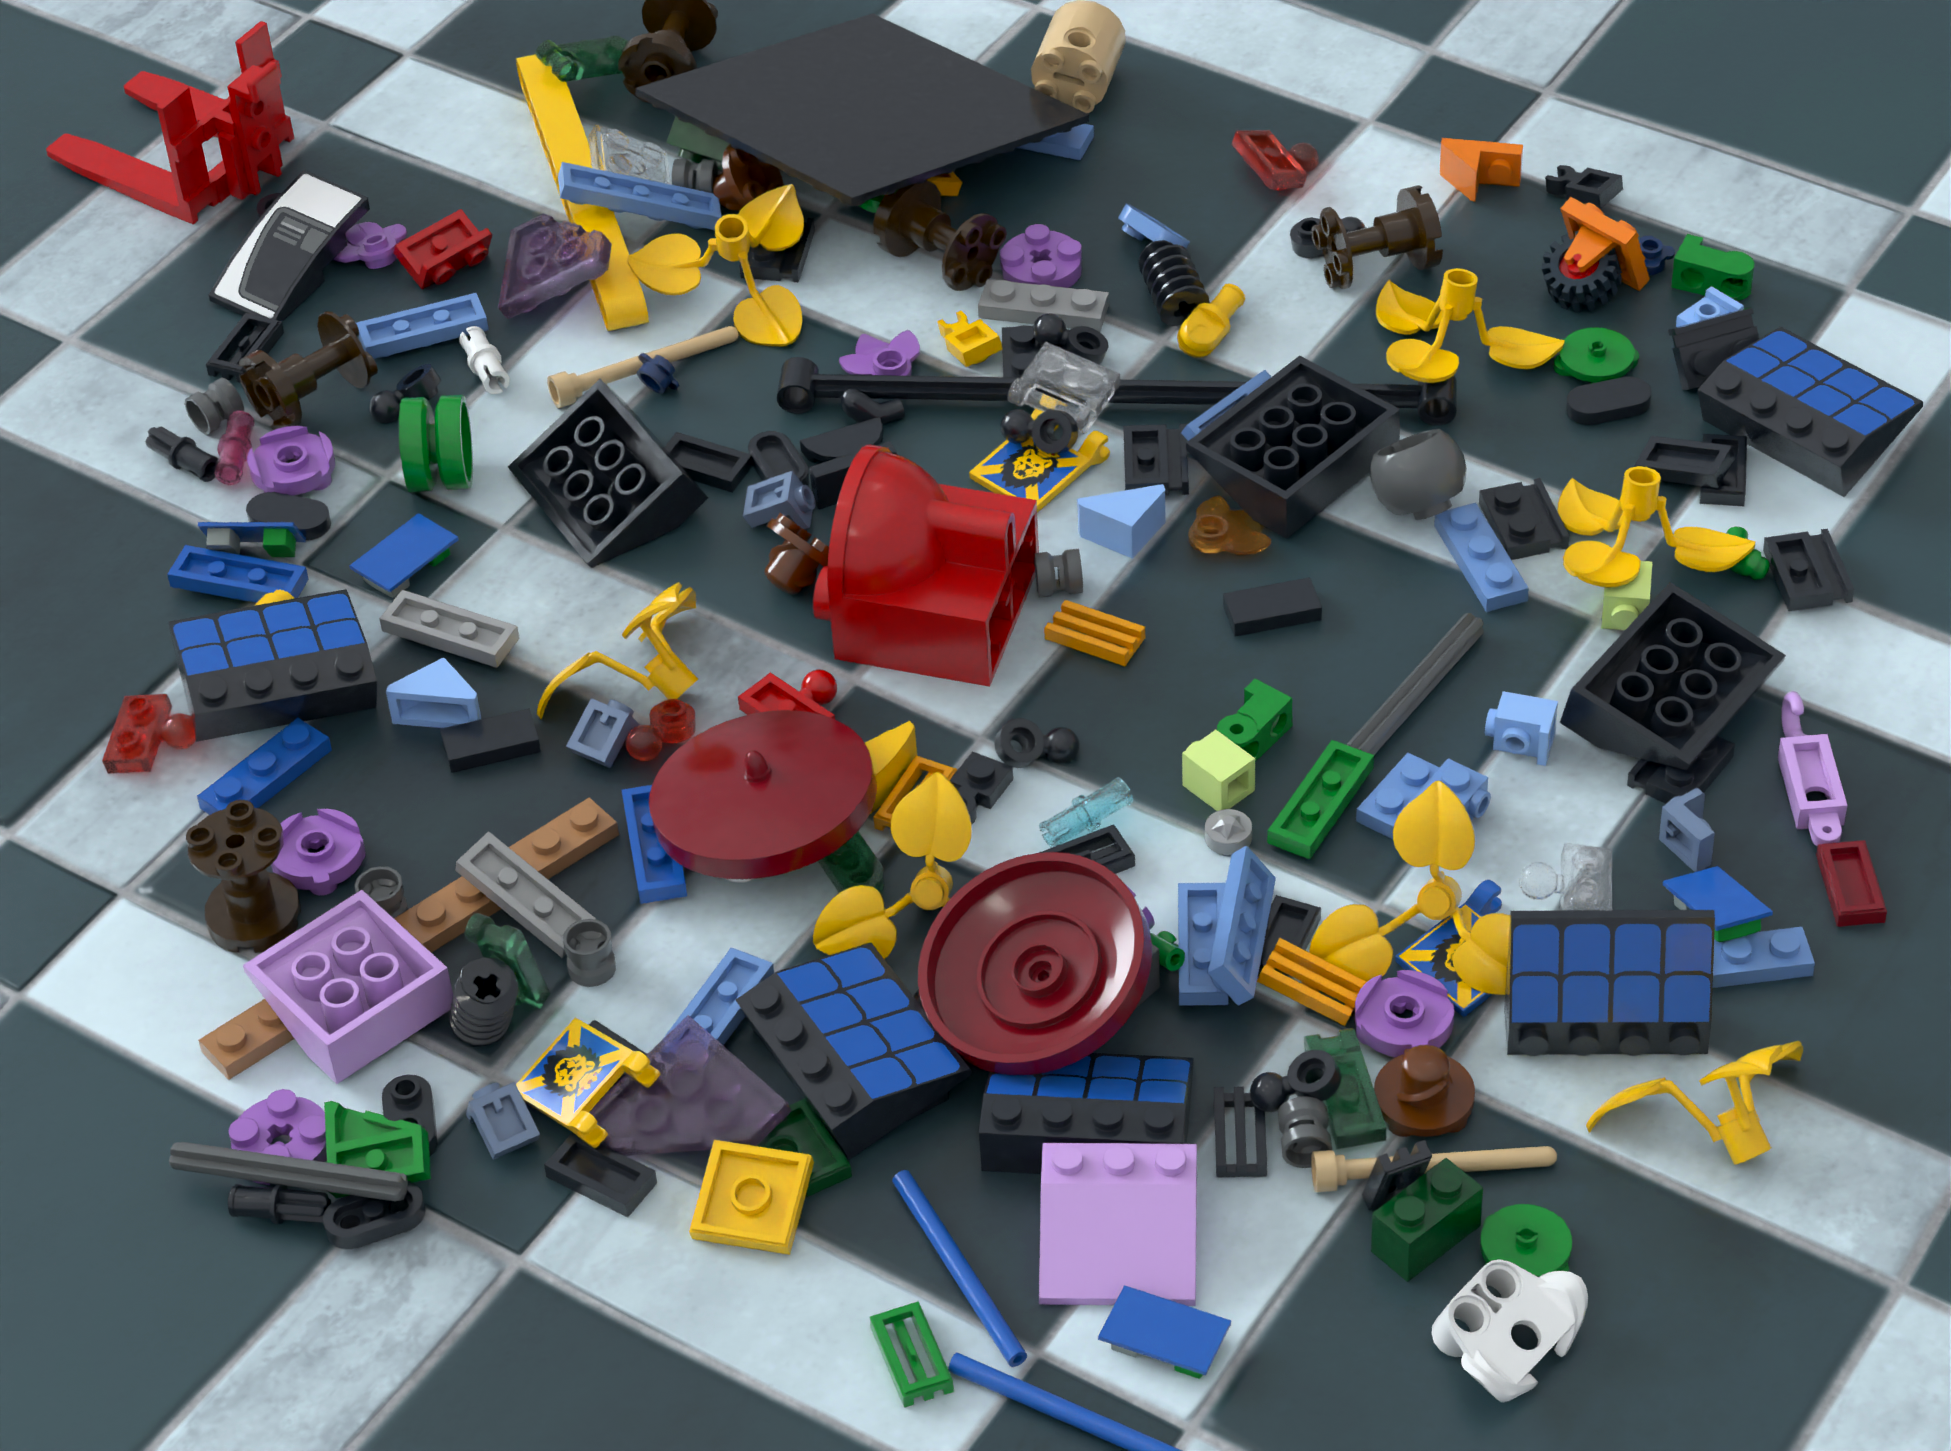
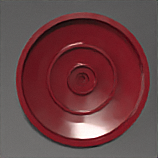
M790 710L767 711L728 720L709 728L682 745L668 758L656 775L649 795V808L659 843L664 851L680 865L697 873L716 878L758 879L785 874L813 864L849 841L859 831L872 811L876 799L877 781L870 752L866 744L847 725L833 718L812 712Z
M1059 852L1034 853L1009 859L987 869L965 884L945 904L932 923L925 938L918 965V987L922 1006L929 1021L945 1042L955 1049L962 1059L976 1067L1006 1075H1033L1057 1070L1081 1060L1100 1048L1118 1032L1131 1016L1142 997L1150 974L1152 962L1151 934L1141 907L1125 883L1108 868L1094 860L1079 855Z

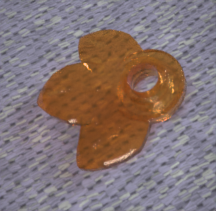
M1219 495L1204 501L1198 506L1196 519L1188 532L1190 545L1197 551L1209 554L1227 551L1236 555H1250L1265 550L1271 544V539L1261 533L1263 525L1254 521L1244 510H1230L1227 502Z

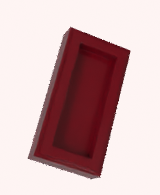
M1866 841L1818 844L1816 857L1837 927L1885 923L1887 909Z

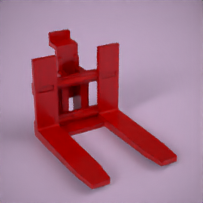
M260 21L235 42L242 74L227 86L229 92L227 99L219 98L176 80L145 71L139 72L123 86L125 94L158 111L171 172L98 142L71 134H63L46 148L48 157L73 172L193 225L198 221L197 214L207 205L215 207L230 195L241 200L245 199L249 194L257 196L261 192L257 172L261 170L276 177L282 175L281 167L283 162L279 144L283 140L290 143L294 139L291 118L285 114L279 85L281 84L280 78L282 77L280 64L273 56L267 23ZM214 136L218 138L223 160L208 172L202 143Z

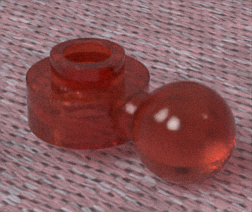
M678 699L662 701L651 709L649 714L650 725L636 726L628 733L626 748L628 753L638 761H650L656 758L662 749L663 742L679 743L694 735L696 730L695 710L689 704Z

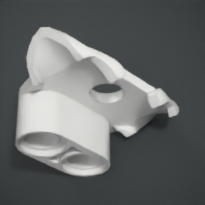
M1490 1261L1459 1291L1432 1325L1434 1343L1443 1353L1453 1357H1462V1367L1498 1401L1508 1402L1532 1390L1538 1384V1381L1529 1372L1555 1344L1554 1351L1561 1358L1568 1352L1585 1317L1588 1306L1587 1288L1582 1278L1572 1272L1553 1271L1537 1277L1509 1261ZM1486 1285L1497 1289L1502 1298L1491 1294ZM1454 1318L1465 1322L1470 1332L1461 1329L1456 1324ZM1523 1324L1532 1328L1538 1338L1537 1347L1532 1350H1525L1517 1346L1511 1336L1512 1327Z

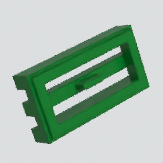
M919 1301L869 1317L871 1330L904 1408L914 1405V1398L922 1396L924 1401L933 1399L934 1392L942 1390L944 1395L954 1392L952 1377ZM911 1317L936 1376L927 1378L904 1324V1319ZM892 1324L916 1382L909 1384L885 1325Z

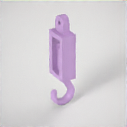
M1791 691L1785 695L1782 702L1781 719L1786 738L1780 739L1778 761L1797 830L1809 829L1812 842L1816 846L1818 844L1839 843L1842 834L1841 826L1844 825L1847 802L1828 734L1805 735L1803 733L1799 715L1804 712L1803 702L1797 692ZM1812 791H1820L1825 794L1827 800L1808 802L1806 794Z

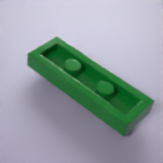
M1331 740L1268 829L1267 843L1311 859L1373 770L1374 755Z

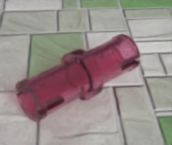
M235 411L229 415L226 432L218 442L217 451L220 456L217 469H215V477L219 482L226 485H235L241 481L240 477L243 475L244 463L247 461L248 453L252 447L250 437L255 421L247 412Z

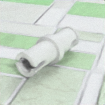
M477 326L466 328L471 339L469 340L466 334L462 332L459 342L468 355V366L474 374L480 377L483 387L490 394L503 392L498 384V380L507 388L510 383V377L501 365L502 360L499 351L495 346L489 344L483 329Z

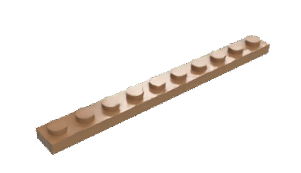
M587 798L509 848L544 877L550 879L619 835L618 825L591 798ZM461 876L394 919L432 953L502 908ZM263 999L198 1041L201 1052L230 1080L295 1038L268 1002Z

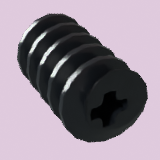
M1165 240L1152 242L1141 252L1138 260L1139 270L1143 275L1144 282L1163 323L1172 326L1182 325L1199 304L1210 303L1209 296L1204 289L1203 283L1200 281V275L1196 271L1191 255L1185 247L1177 244L1173 245Z
M481 957L470 961L461 969V974L455 984L449 1012V1024L453 1033L462 1042L472 1046H487L497 1042L506 1034L511 1024L518 996V981L514 971L505 962L495 958Z

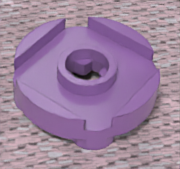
M1043 224L1030 225L1026 228L1025 233L1009 240L1000 250V267L1003 279L1010 282L1045 284L1069 288L1081 276L1082 246L1080 242L1063 233L1050 231Z
M287 426L266 433L260 438L261 445L255 449L254 453L251 447L247 456V463L253 483L258 488L264 490V493L277 492L288 495H299L312 490L327 488L332 482L331 473L335 468V456L330 439L320 431V437L315 434H309L307 427ZM295 458V462L287 463L286 461Z
M317 809L318 816L303 818L302 812L292 815L280 823L283 829L284 845L277 859L271 864L273 873L288 879L297 889L310 890L315 895L330 894L337 888L338 883L345 881L356 872L365 858L366 852L359 827L352 817L334 809ZM322 846H325V849L320 852H308L309 848L318 849Z
M1413 970L1397 971V977L1382 980V974L1370 979L1360 989L1355 1001L1356 1035L1358 1040L1377 1052L1392 1057L1403 1055L1404 1050L1418 1045H1432L1440 1048L1450 1037L1454 1025V1006L1447 997V989L1434 977ZM1406 1009L1413 1011V1017L1406 1019L1396 1017L1393 1012L1402 1014Z
M281 1089L272 1092L267 1099L252 1105L230 1125L228 1130L232 1149L320 1162L327 1161L325 1112L313 1101L303 1097H296L295 1093L291 1090ZM289 1135L291 1141L287 1144L278 1141L271 1145L273 1139L278 1136ZM253 1181L258 1184L270 1185V1183Z

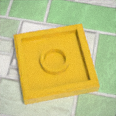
M714 1140L689 1230L691 1238L790 1255L814 1165L812 1155Z

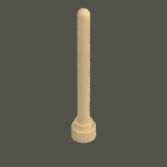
M728 326L645 354L652 359L655 355H660L672 363L733 343L738 339L739 333L735 327ZM636 356L578 376L575 373L568 374L566 371L548 376L549 393L556 407L562 408L574 404L576 398L581 397L582 392L591 388L599 379L608 384L635 375L643 363Z
M1549 1146L1432 1154L1425 1173L1445 1158L1449 1159L1464 1172L1548 1167L1556 1162L1557 1153ZM1333 1150L1313 1151L1311 1154V1171L1314 1191H1337V1186L1346 1185L1347 1180L1369 1179L1377 1157L1345 1160L1344 1155H1335Z

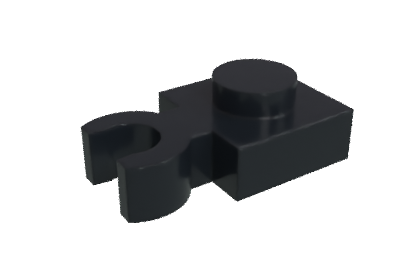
M1559 165L1557 167L1558 177L1551 175L1545 177L1546 191L1553 195L1566 194V201L1572 197L1583 204L1592 203L1600 209L1623 190L1622 175L1588 167L1579 173L1575 172V169L1571 166Z
M972 751L950 779V782L955 786L965 802L971 824L977 818L976 808L978 805L991 809L1013 781V766Z

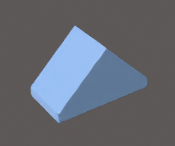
M1164 485L1077 499L1078 532L1080 537L1133 559L1166 522Z
M444 657L387 687L386 695L392 724L447 728L481 720L477 693Z

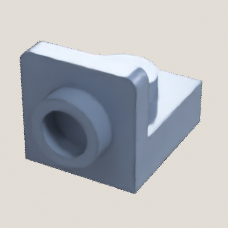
M789 471L748 486L743 517L753 528L769 522L772 518L776 519L779 513H782L785 516L790 515L797 525L807 529L811 525L815 498L811 489L807 485H803L793 471Z
M591 698L566 747L574 754L611 768L628 733L639 737L643 728L632 717L634 711L625 704L610 699L608 704H604Z
M1695 788L1683 796L1672 798L1662 807L1659 840L1694 872L1701 871L1711 865L1715 835L1710 825L1702 819L1705 794L1699 788Z
M515 1082L503 1087L499 1083H492L479 1089L472 1095L473 1100L468 1103L466 1116L470 1123L475 1122L493 1160L539 1140L540 1133Z

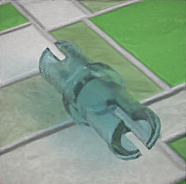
M1116 777L1112 782L1087 797L1084 795L1077 796L1071 801L1072 805L1048 820L1040 822V831H1048L1042 835L1044 840L1052 848L1065 843L1085 830L1089 832L1096 830L1101 826V820L1133 803L1132 795L1124 796V794L1130 792V789L1121 778Z

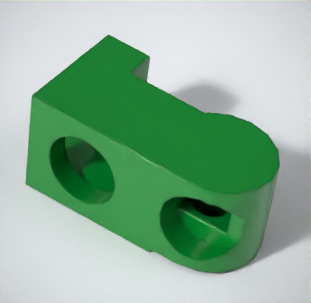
M1687 234L1674 257L1671 288L1705 296L1706 290L1712 286L1735 301L1743 300L1752 291L1755 263L1753 258L1746 253L1739 251L1725 252L1703 246L1702 237Z
M1255 678L1244 688V705L1236 714L1226 716L1220 720L1217 725V731L1253 756L1256 762L1293 727L1292 697Z

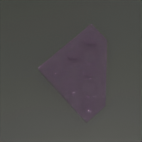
M542 214L510 231L498 309L507 319H510L522 312L532 311L538 304L554 296L566 294L571 288L589 279L599 278L609 268L612 243L602 232L593 230L590 233L585 231L581 225L565 220L559 223L552 216Z
M687 1015L646 1055L650 1060V1065L661 1073L657 1080L649 1088H646L626 1074L600 1099L589 1113L596 1118L597 1125L608 1132L607 1137L602 1142L607 1147L625 1156L710 1150L714 1140L757 1146L792 1110L781 1096L692 1017Z

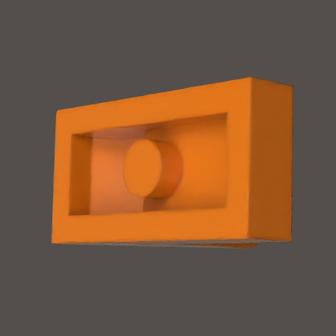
M1442 138L1440 175L1473 202H1476L1479 183L1520 187L1523 145Z

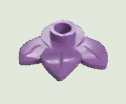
M372 222L355 224L345 234L347 246L333 260L343 263L362 260L365 261L366 267L371 269L390 265L397 259L393 253L395 245L407 236V230L401 224H394L383 229L377 223Z
M910 330L901 332L890 343L883 342L867 334H861L856 344V354L840 357L839 363L843 370L851 375L911 376V363L919 356L920 345L918 339Z

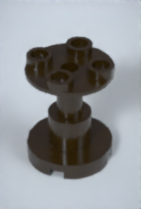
M645 0L642 6V19L648 33L635 36L628 41L618 62L619 71L621 69L625 77L623 83L627 90L638 99L652 104L636 96L637 87L697 69V63L691 52L703 49L713 40L717 31V8L706 0Z
M927 179L922 184H911L898 189L896 193L885 195L878 206L873 223L874 234L880 236V242H876L878 246L896 257L908 256L920 247L929 252L939 248L945 251L942 259V278L946 285L955 291H964L973 285L978 287L985 285L986 280L992 276V265L1007 235L1005 227L999 225L996 218L986 213L972 216L958 230L951 227L950 217L941 212V193L937 186Z
M1416 185L1401 189L1397 196L1396 212L1375 217L1372 227L1346 233L1343 222L1337 212L1331 207L1322 209L1319 224L1312 226V239L1316 249H1322L1326 262L1324 265V277L1329 288H1349L1353 281L1352 257L1379 251L1383 257L1406 253L1413 266L1419 270L1436 267L1441 263L1443 249L1435 250V239L1442 237L1441 225L1432 198L1428 193L1421 195L1422 186Z
M326 311L319 315L317 327L323 347L305 358L294 353L277 363L266 352L256 350L240 359L238 366L246 369V372L239 375L244 392L252 407L261 418L268 414L274 420L270 426L273 430L299 425L302 420L299 400L317 390V380L337 369L344 379L358 388H364L369 385L371 377L378 373L375 360L368 352L364 351L357 338L359 336L357 324L348 314L339 317L333 312Z
M235 800L229 803L225 809L212 813L187 831L188 857L193 867L207 877L222 879L221 883L211 892L205 904V921L208 932L218 946L239 953L238 947H253L254 952L259 953L266 951L296 931L299 925L297 918L301 912L298 892L288 879L266 870L277 859L284 845L282 826L272 814L265 810L254 808L253 804L248 800Z

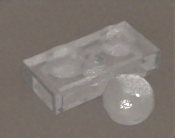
M1564 843L1561 853V874H1556L1555 870L1546 863L1533 862L1522 870L1519 877L1520 888L1527 897L1533 900L1547 899L1553 893L1561 894L1560 910H1612V849Z

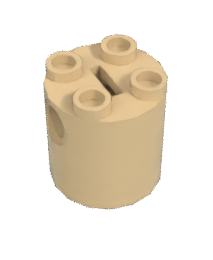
M1077 0L1065 3L1057 9L1031 67L1034 89L1085 113L1093 111L1095 105L1102 101L1126 43L1125 29L1120 19L1109 8L1093 1Z

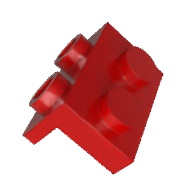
M460 209L395 245L393 253L418 286L424 289L433 283L436 285L445 283L458 269L467 264L472 267L482 262L489 253L488 250L493 234L488 228L479 232L463 210Z

